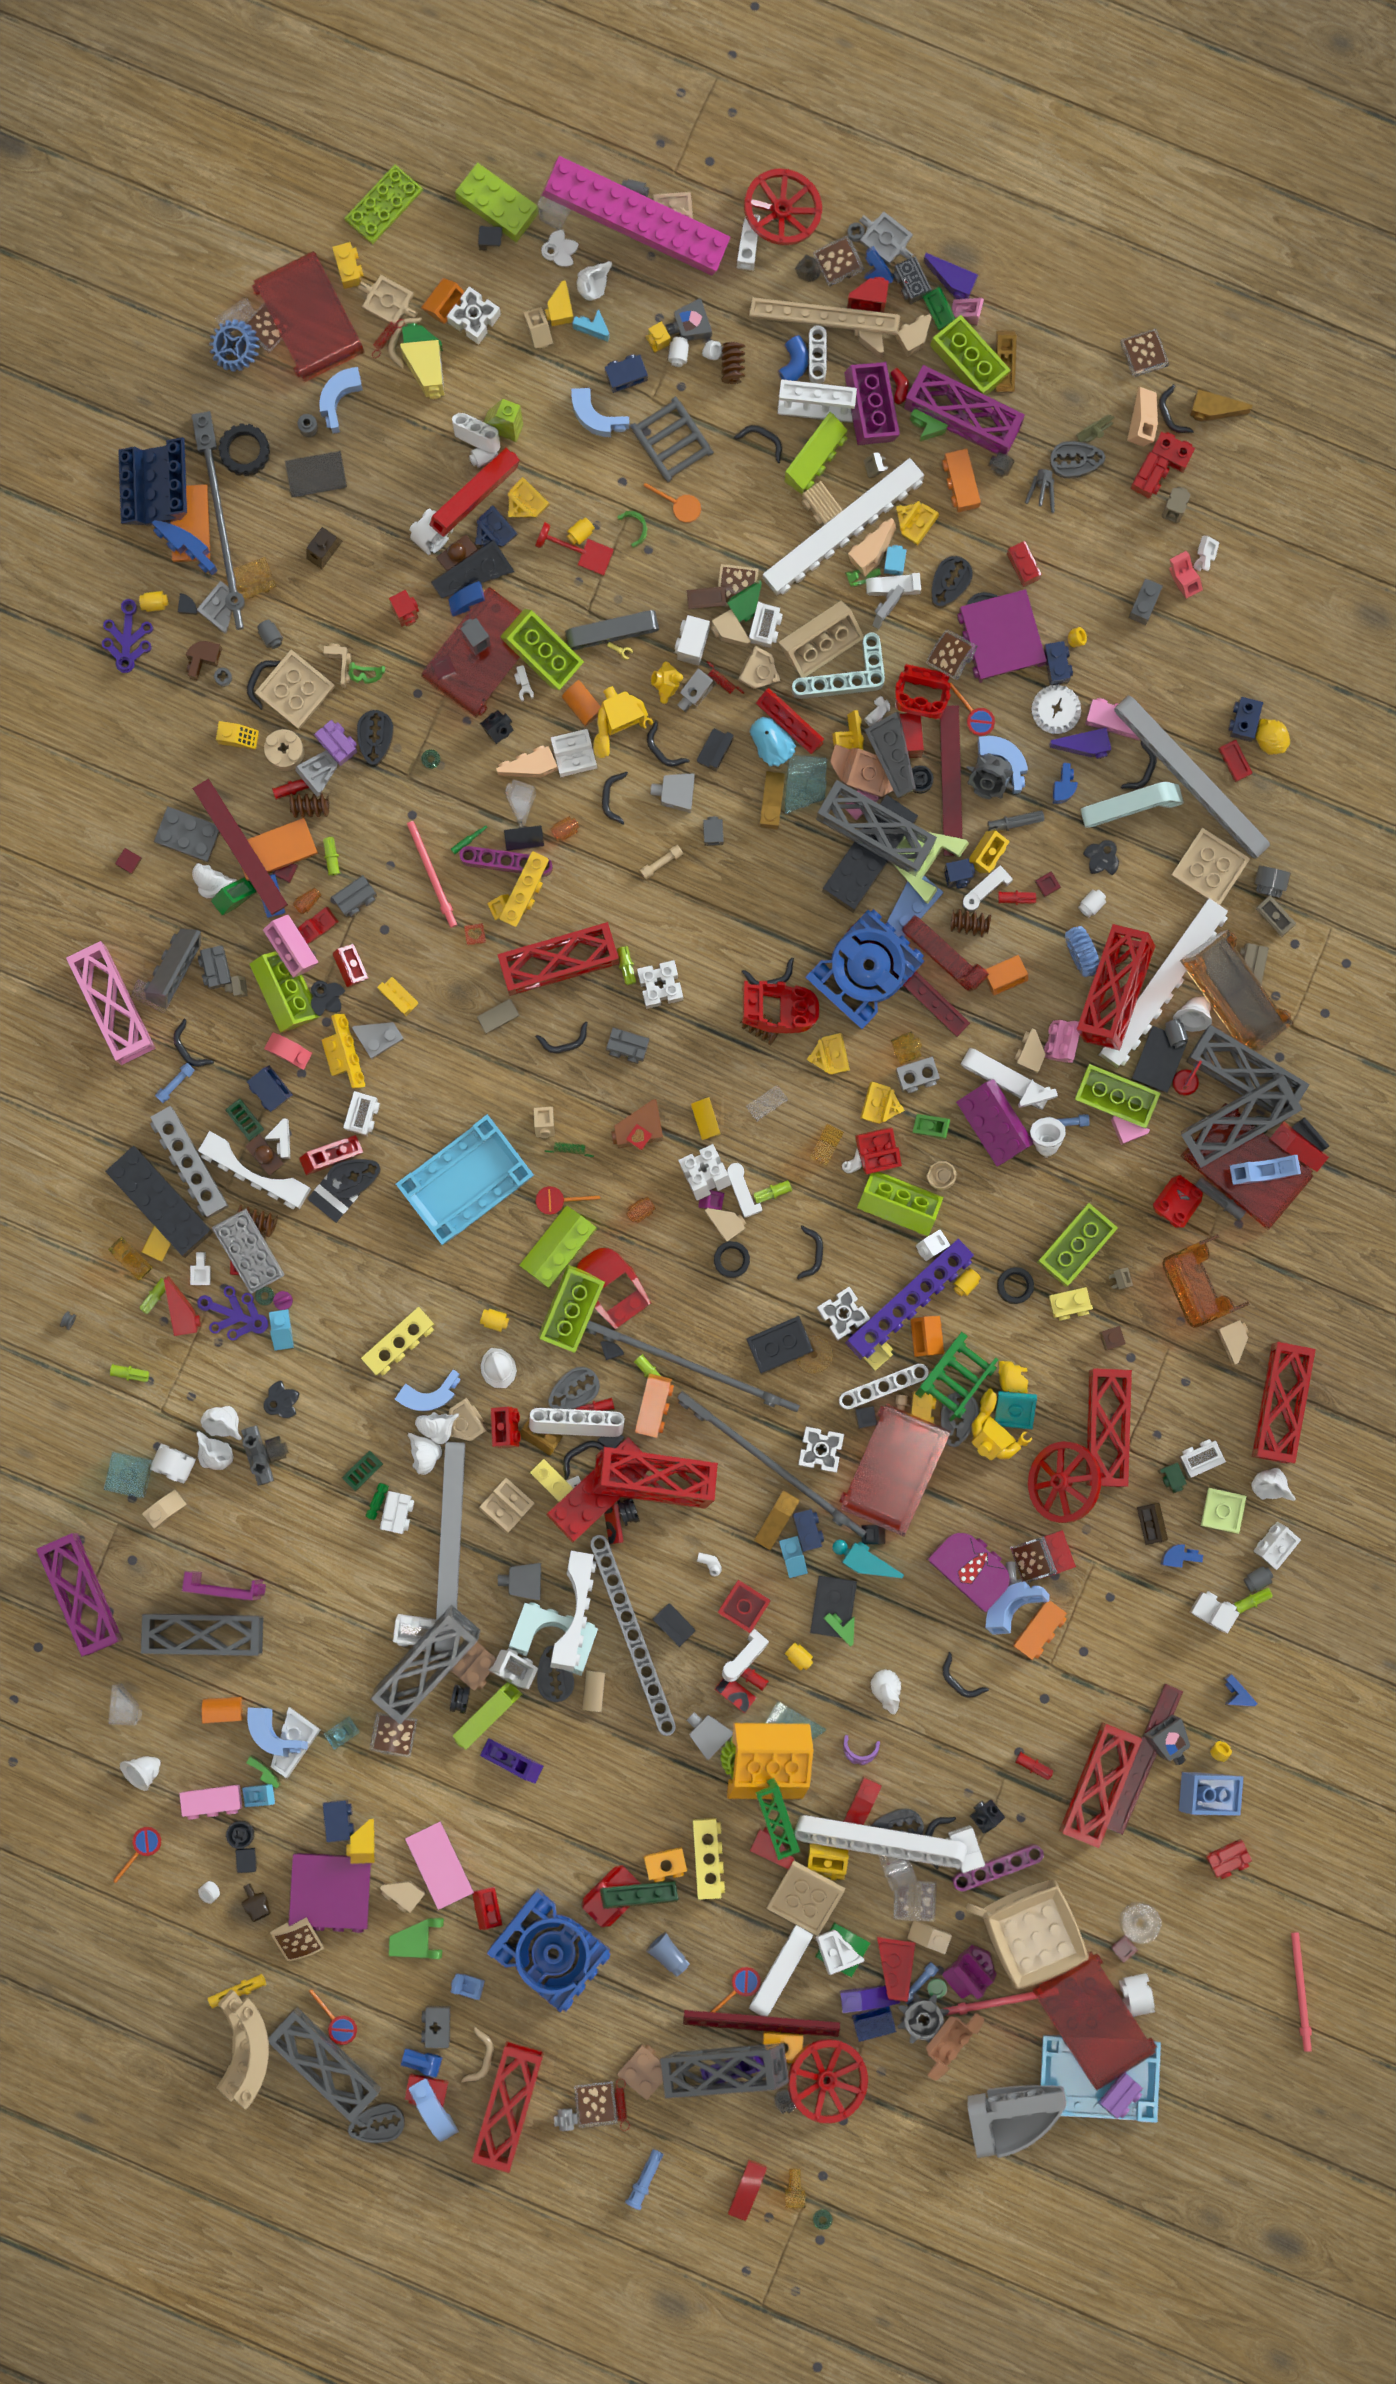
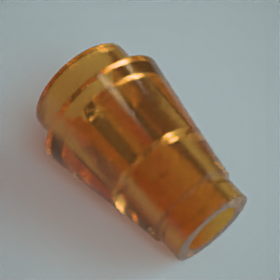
M314 887L312 890L295 898L293 905L303 915L311 910L322 895Z

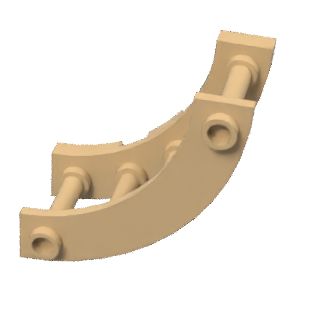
M230 1990L218 2005L225 2013L233 2030V2058L231 2065L228 2066L225 2075L216 2088L229 2101L235 2099L246 2110L256 2097L266 2074L269 2055L268 2037L263 2019L251 2000L247 1997L242 2002L239 1996L233 1990Z

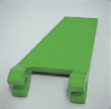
M429 1918L391 1935L389 1938V1956L442 1958V1950H429L428 1941L429 1927L441 1928L444 1926V1918Z

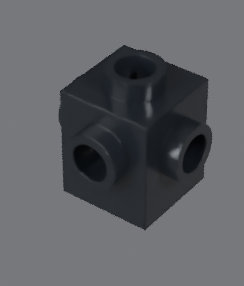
M499 710L491 713L480 723L495 744L507 738L514 731L510 725L512 723L510 717L506 713L503 715Z
M992 1799L985 1803L983 1801L979 1802L973 1807L975 1811L970 1815L983 1834L995 1828L1005 1818Z

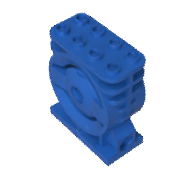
M874 909L872 911L867 910L835 946L831 960H821L806 976L816 988L862 1030L878 1013L877 1003L893 996L925 962L922 959L924 955L917 948L913 951L908 946L910 942L902 935L898 937L894 933L896 929L888 922L884 924L880 920L882 916ZM856 936L861 941L874 940L885 945L892 954L894 960L893 971L899 975L898 980L889 973L891 966L890 958L882 947L872 943L859 945L852 938ZM840 951L848 957L847 969L849 975L856 983L866 987L879 985L886 993L881 994L877 989L864 990L853 985L845 974L844 959L839 955ZM866 960H872L875 964L874 968L870 971L863 967ZM832 963V969L825 964ZM833 974L837 984L843 990L838 995H835L824 985ZM845 994L856 1000L863 1001L855 1012L843 1002ZM874 1002L875 1009H873L868 1003Z
M537 1888L488 1949L487 1954L495 1958L504 1967L516 1966L523 1981L534 1989L539 1996L545 1998L559 2012L562 2010L566 2012L573 2004L574 2000L572 1998L574 1995L579 1996L585 1989L586 1984L584 1983L586 1980L589 1979L591 1981L597 1974L599 1964L604 1965L610 1958V1948L605 1946L591 1932L587 1931L573 1919L557 1915L556 1904ZM532 1910L540 1918L525 1927L522 1921ZM551 1910H553V1915H548V1913ZM560 1924H564L565 1926L561 1931H547L536 1939L532 1947V1960L534 1964L527 1972L525 1968L530 1963L529 1946L534 1936L541 1930L551 1927L558 1928ZM514 1931H520L522 1934L515 1949L506 1941ZM580 1936L581 1940L578 1942L579 1958L574 1969L563 1977L549 1978L545 1984H542L541 1982L547 1975H560L571 1968L576 1956L573 1942ZM551 1948L559 1951L557 1958L549 1956L548 1951ZM514 1957L516 1961L510 1962V1960Z

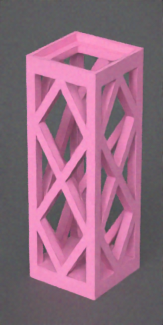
M100 941L67 957L66 959L115 1060L120 1065H123L156 1049L107 947ZM103 957L107 966L97 961V959ZM94 966L109 975L107 997L92 988ZM118 989L129 1011L116 1004ZM93 996L106 1003L104 1018ZM115 1010L130 1018L128 1042L113 1033ZM139 1032L143 1038L140 1041H138ZM114 1040L126 1047L119 1050Z

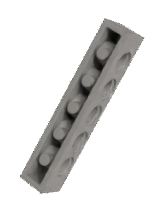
M169 1106L151 1116L150 1118L153 1122L150 1125L155 1133L159 1132L162 1139L159 1141L165 1150L169 1149L171 1153L169 1158L174 1166L178 1165L181 1171L178 1174L183 1183L187 1181L190 1187L187 1190L192 1199L196 1198L200 1205L197 1208L201 1215H206V1217L210 1218L228 1208L227 1202L174 1109ZM173 1125V1133L166 1135L164 1131L166 1126ZM176 1142L183 1143L181 1151L174 1150ZM187 1158H191L193 1161L192 1166L189 1168L183 1166V1162ZM195 1175L202 1176L200 1184L195 1185L193 1183ZM206 1191H210L212 1195L209 1201H203L202 1194Z

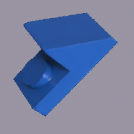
M872 246L867 249V256L865 258L871 267L874 265V268L868 271L864 278L874 279V277H882L889 281V283L893 282V274L875 247Z
M1228 1674L1224 1678L1227 1682L1224 1684L1231 1693L1236 1692L1225 1704L1256 1706L1258 1704L1232 1674Z

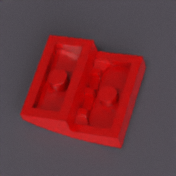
M888 1127L855 1135L865 1174L902 1166L899 1147H896L893 1128Z

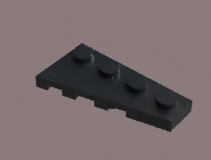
M491 540L436 577L431 583L440 597L444 598L475 582L483 583L515 571L496 542Z

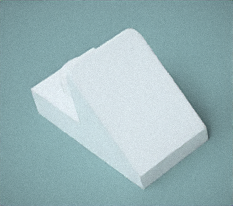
M1032 1079L1018 1104L1019 1108L1056 1098L1058 1096L1056 1088L1051 1090L1050 1087L1040 1089V1093H1037Z
M282 1119L265 1137V1140H280V1143H277V1154H281L282 1159H290L289 1120Z

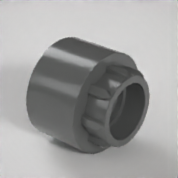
M1259 865L1254 883L1257 885V893L1280 898L1282 892L1287 891L1291 873Z

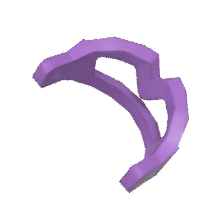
M845 1735L843 1750L851 1763L866 1765L877 1756L880 1745L879 1741L876 1742V1748L872 1754L860 1757L850 1751L847 1744L849 1740L848 1735Z

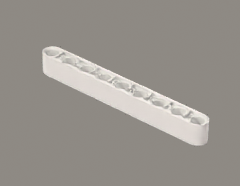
M804 1815L798 1818L794 1831L796 1839L802 1842L953 1868H960L963 1865L967 1851L966 1845L958 1841Z

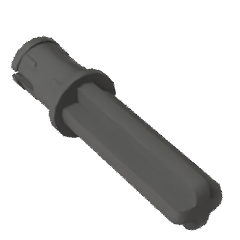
M1040 810L1008 818L1004 816L1003 819L988 821V830L1009 831L1011 828L1043 822L1044 813Z
M1200 1178L1196 1183L1198 1189L1223 1207L1224 1212L1227 1211L1238 1221L1247 1212L1238 1206L1234 1199L1230 1200L1204 1178Z

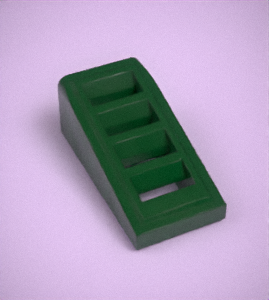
M238 1099L225 1109L249 1141L265 1130L241 1099ZM242 1106L243 1109L240 1110L238 1113H236L235 1115L232 1113L237 1108ZM245 1112L248 1114L242 1120H237ZM249 1119H252V1120H253V1121H252L251 1123H249L247 1126H245V1127L242 1126V1125H243L245 1122H247ZM256 1124L257 1128L248 1134L247 1131Z
M369 1451L342 1479L357 1492L383 1463ZM368 1458L376 1464L374 1468L366 1461ZM363 1463L371 1470L369 1473L361 1467ZM357 1469L365 1475L363 1479L355 1472ZM351 1475L359 1481L358 1484L350 1478Z

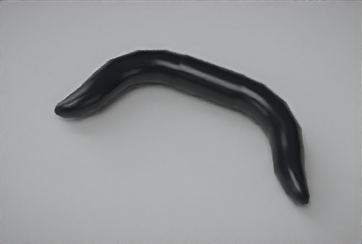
M1172 384L1169 389L1162 393L1159 399V408L1164 422L1171 431L1176 433H1194L1189 427L1175 425L1166 407V400L1175 389V384Z
M750 425L733 437L734 439H740L750 432L759 433L775 444V458L778 463L781 462L783 449L781 440L767 429L758 425Z
M266 660L260 662L251 674L247 684V695L260 710L263 709V705L254 694V686L264 668L277 667L281 661Z
M655 721L647 734L646 741L657 759L662 764L670 767L690 762L687 758L670 760L665 757L654 743V735L658 730V722Z
M1142 741L1141 746L1150 758L1144 776L1138 782L1123 784L1121 789H1139L1144 787L1151 779L1157 763V757Z
M628 772L616 774L608 778L602 792V809L604 814L609 819L624 825L623 819L614 814L609 808L610 788L614 782L625 778Z
M794 958L789 959L786 972L782 977L768 980L767 984H777L778 981L787 982L793 972ZM746 970L741 971L751 985H758L759 981L755 980L751 973Z
M184 1018L174 1032L173 1041L176 1049L185 1062L191 1066L201 1067L214 1064V1061L210 1059H193L183 1046L180 1036L187 1023Z
M588 1022L583 1023L579 1038L576 1041L564 1045L552 1046L542 1036L536 1035L535 1037L542 1047L550 1053L567 1052L580 1047L584 1043Z
M801 1225L802 1231L816 1242L815 1263L811 1269L802 1271L797 1276L798 1280L817 1273L823 1260V1241L821 1236L816 1231Z
M593 1440L586 1441L570 1450L563 1460L565 1480L569 1478L570 1461L574 1456L589 1448H597L601 1451L605 1446Z
M951 1652L948 1653L943 1665V1676L945 1681L957 1693L966 1698H975L989 1691L986 1687H980L973 1691L964 1689L950 1675L949 1669L952 1663Z
M939 1817L934 1819L928 1825L924 1836L932 1837L938 1825L954 1822L956 1817ZM932 1864L938 1870L939 1865Z

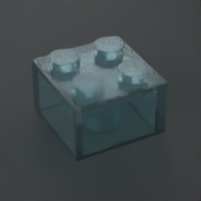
M112 1452L104 1490L145 1498L153 1460Z

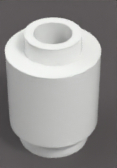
M674 337L673 341L670 342L668 361L671 362V365L682 367L683 364L687 363L689 344L686 338Z
M475 448L471 450L469 459L473 466L476 465L480 468L489 464L498 453H488L480 448Z
M1092 890L1080 902L1081 905L1078 909L1086 917L1090 918L1091 915L1094 916L1105 905L1106 896L1100 890Z

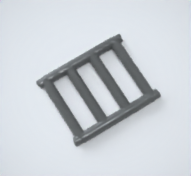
M674 397L671 403L640 423L630 425L633 433L667 483L677 473L704 456H710L714 453L677 397ZM674 409H677L682 418L647 440L641 430ZM687 424L692 433L657 455L652 445ZM697 439L702 449L670 470H667L662 461Z

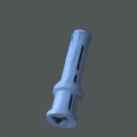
M652 2149L640 2178L632 2186L633 2190L629 2199H626V2204L641 2210V2203L645 2195L649 2193L648 2187L664 2156L663 2153Z

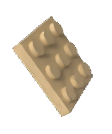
M290 650L256 690L255 694L299 730L331 693L335 685L294 651Z
M1202 828L1171 877L1208 900L1210 898L1220 905L1250 858Z
M793 1861L766 1909L818 1936L842 1897L845 1888Z

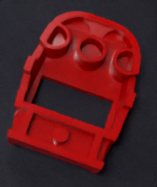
M905 664L904 672H901L895 686V708L914 715L940 719L951 696V687L948 682L950 674ZM905 681L915 685L919 684L933 689H941L940 701L930 703L924 697L910 698L907 694L903 693Z
M748 981L743 983V1024L769 1033H801L812 1028L819 1018V1000L811 990L796 985L793 988L786 986V982L779 981L777 984H767V981H759L758 985L748 984ZM763 996L780 998V1022L777 1024L763 1019Z
M596 1249L578 1263L576 1268L604 1281L603 1288L624 1273L627 1274L637 1288L635 1292L607 1312L597 1300L594 1309L614 1330L652 1304L634 1269L613 1249Z

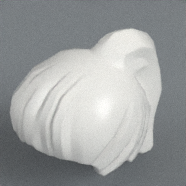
M609 261L596 266H590L578 273L577 290L586 300H595L604 295L606 275L612 266V262Z
M197 863L193 868V879L198 885L199 894L205 898H213L221 888L237 881V879L229 878L221 872L212 870L210 865Z
M231 1406L215 1407L203 1413L201 1425L210 1436H232L237 1440H242L238 1433L239 1419L234 1408Z
M433 1412L431 1415L418 1416L415 1425L419 1432L431 1438L434 1443L444 1444L451 1436L453 1422L459 1414L438 1415Z
M197 1432L199 1443L198 1459L202 1467L223 1470L233 1462V1453L228 1443L209 1439L202 1432Z
M408 1433L411 1441V1453L414 1458L413 1467L418 1474L426 1475L431 1472L436 1461L441 1457V1446L434 1443L431 1439Z
M1273 1468L1262 1471L1255 1476L1251 1484L1252 1490L1262 1500L1283 1497L1295 1501V1496L1291 1493L1287 1485V1479L1280 1469Z
M885 1669L876 1672L871 1680L872 1693L882 1702L884 1709L888 1710L891 1714H895L898 1711L900 1702L901 1681L891 1670Z

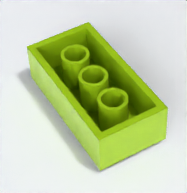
M478 162L455 191L456 200L492 226L502 227L503 234L516 243L539 214L538 206Z
M524 609L500 636L552 689L560 690L584 663L555 632L529 609Z
M1088 1203L1037 1263L1062 1285L1067 1287L1118 1227Z

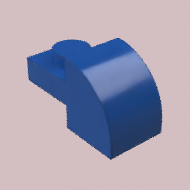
M1071 763L1062 764L1061 782H1054L1053 804H1061L1068 801L1076 791L1078 782H1070L1074 778V769H1071Z
M1178 1544L1171 1546L1164 1552L1161 1565L1182 1568L1183 1560L1202 1563L1203 1555L1198 1554L1199 1550L1187 1549L1186 1553L1184 1552L1185 1545Z

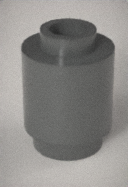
M631 179L623 180L622 186L648 197L649 187H646L645 182Z
M304 414L298 419V427L304 437L309 438L317 434L318 425L314 416Z
M265 620L257 626L258 634L267 648L276 649L282 644L283 637L273 622Z
M1179 1019L1165 1023V1032L1170 1046H1175L1176 1049L1185 1046L1189 1039L1183 1023Z
M1261 1566L1246 1575L1247 1577L1243 1580L1252 1593L1271 1584L1274 1576L1268 1567L1265 1569Z

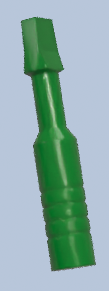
M485 825L450 848L453 854H457L463 847L469 845L474 838L488 827Z

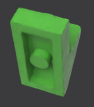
M915 408L911 413L910 421H912V424L919 428H925L920 441L946 433L947 424Z
M917 1114L913 1133L932 1136L939 1140L945 1139L950 1119Z
M828 1613L824 1619L851 1647L854 1643L855 1617L853 1616L842 1627L840 1624L843 1621L835 1613L833 1615Z

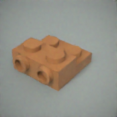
M477 1641L451 1671L472 1690L475 1691L477 1688L481 1690L488 1682L485 1680L489 1674L494 1675L489 1669L494 1665L497 1658Z
M641 2044L617 2073V2076L648 2100L657 2087L662 2084L663 2077L661 2061L655 2055L656 2051L648 2044L646 2046Z

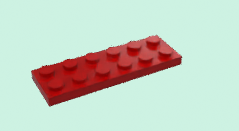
M629 1437L616 1448L642 1452ZM628 1466L618 1470L633 1483L642 1478ZM637 1466L645 1474L649 1471L646 1467ZM595 1469L546 1514L572 1543L621 1498L593 1493ZM613 1473L610 1474L609 1477L615 1482L624 1483Z

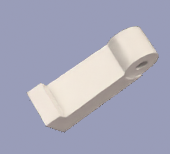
M754 215L756 220L759 222L760 216ZM746 216L743 223L737 268L754 271L758 235L750 227Z
M920 573L866 579L867 595H887L891 589L895 590L898 585L905 589L903 595L920 594Z
M1001 865L964 897L963 907L965 910L970 912L977 910L980 902L1001 883H1004L1007 887L1013 881Z
M739 1163L731 1164L728 1167L727 1173L744 1218L762 1212L760 1203L756 1205L753 1203L743 1177V1166Z
M755 1629L748 1636L747 1640L750 1643L733 1662L725 1664L722 1670L724 1680L728 1682L737 1680L767 1647L769 1641Z

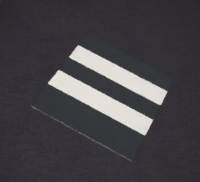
M326 1175L307 1199L337 1223L359 1195L351 1199H340L334 1196L327 1186ZM343 1176L340 1182L333 1180L334 1184L331 1187L339 1189V1185L342 1183L345 1186L348 1185L350 1179Z

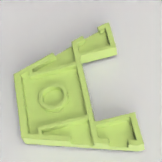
M931 833L937 837L936 842L916 877L898 866H894L922 897L924 902L928 904L936 893L937 888L922 880V878L943 848L960 857L969 844L967 840ZM904 837L898 848H911L906 837ZM918 840L921 847H923L924 843Z

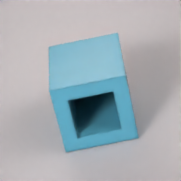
M899 545L888 547L884 574L903 575L907 549H903Z

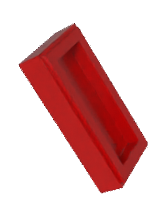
M1237 740L1218 748L1234 782L1253 774Z

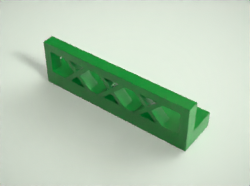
M772 1778L767 1780L768 1788L755 1793L777 1859L780 1860L796 1854L800 1850L780 1788L776 1780ZM771 1793L773 1799L770 1804L763 1802L762 1796ZM772 1809L778 1813L775 1820L768 1818ZM777 1825L783 1829L781 1836L773 1833ZM782 1842L788 1844L790 1849L783 1852L779 1851Z

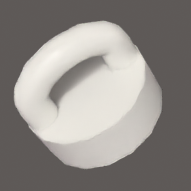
M713 340L708 341L702 351V355L708 359L717 360L722 354L721 343Z
M211 1881L202 1885L198 1891L199 1896L206 1903H213L220 1895L219 1888Z

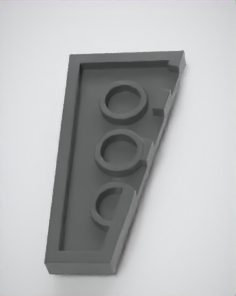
M895 712L865 729V732L897 798H901L915 790L916 786L900 714Z

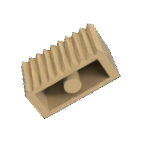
M821 481L802 494L803 506L813 512V519L818 525L822 524L824 526L843 511Z

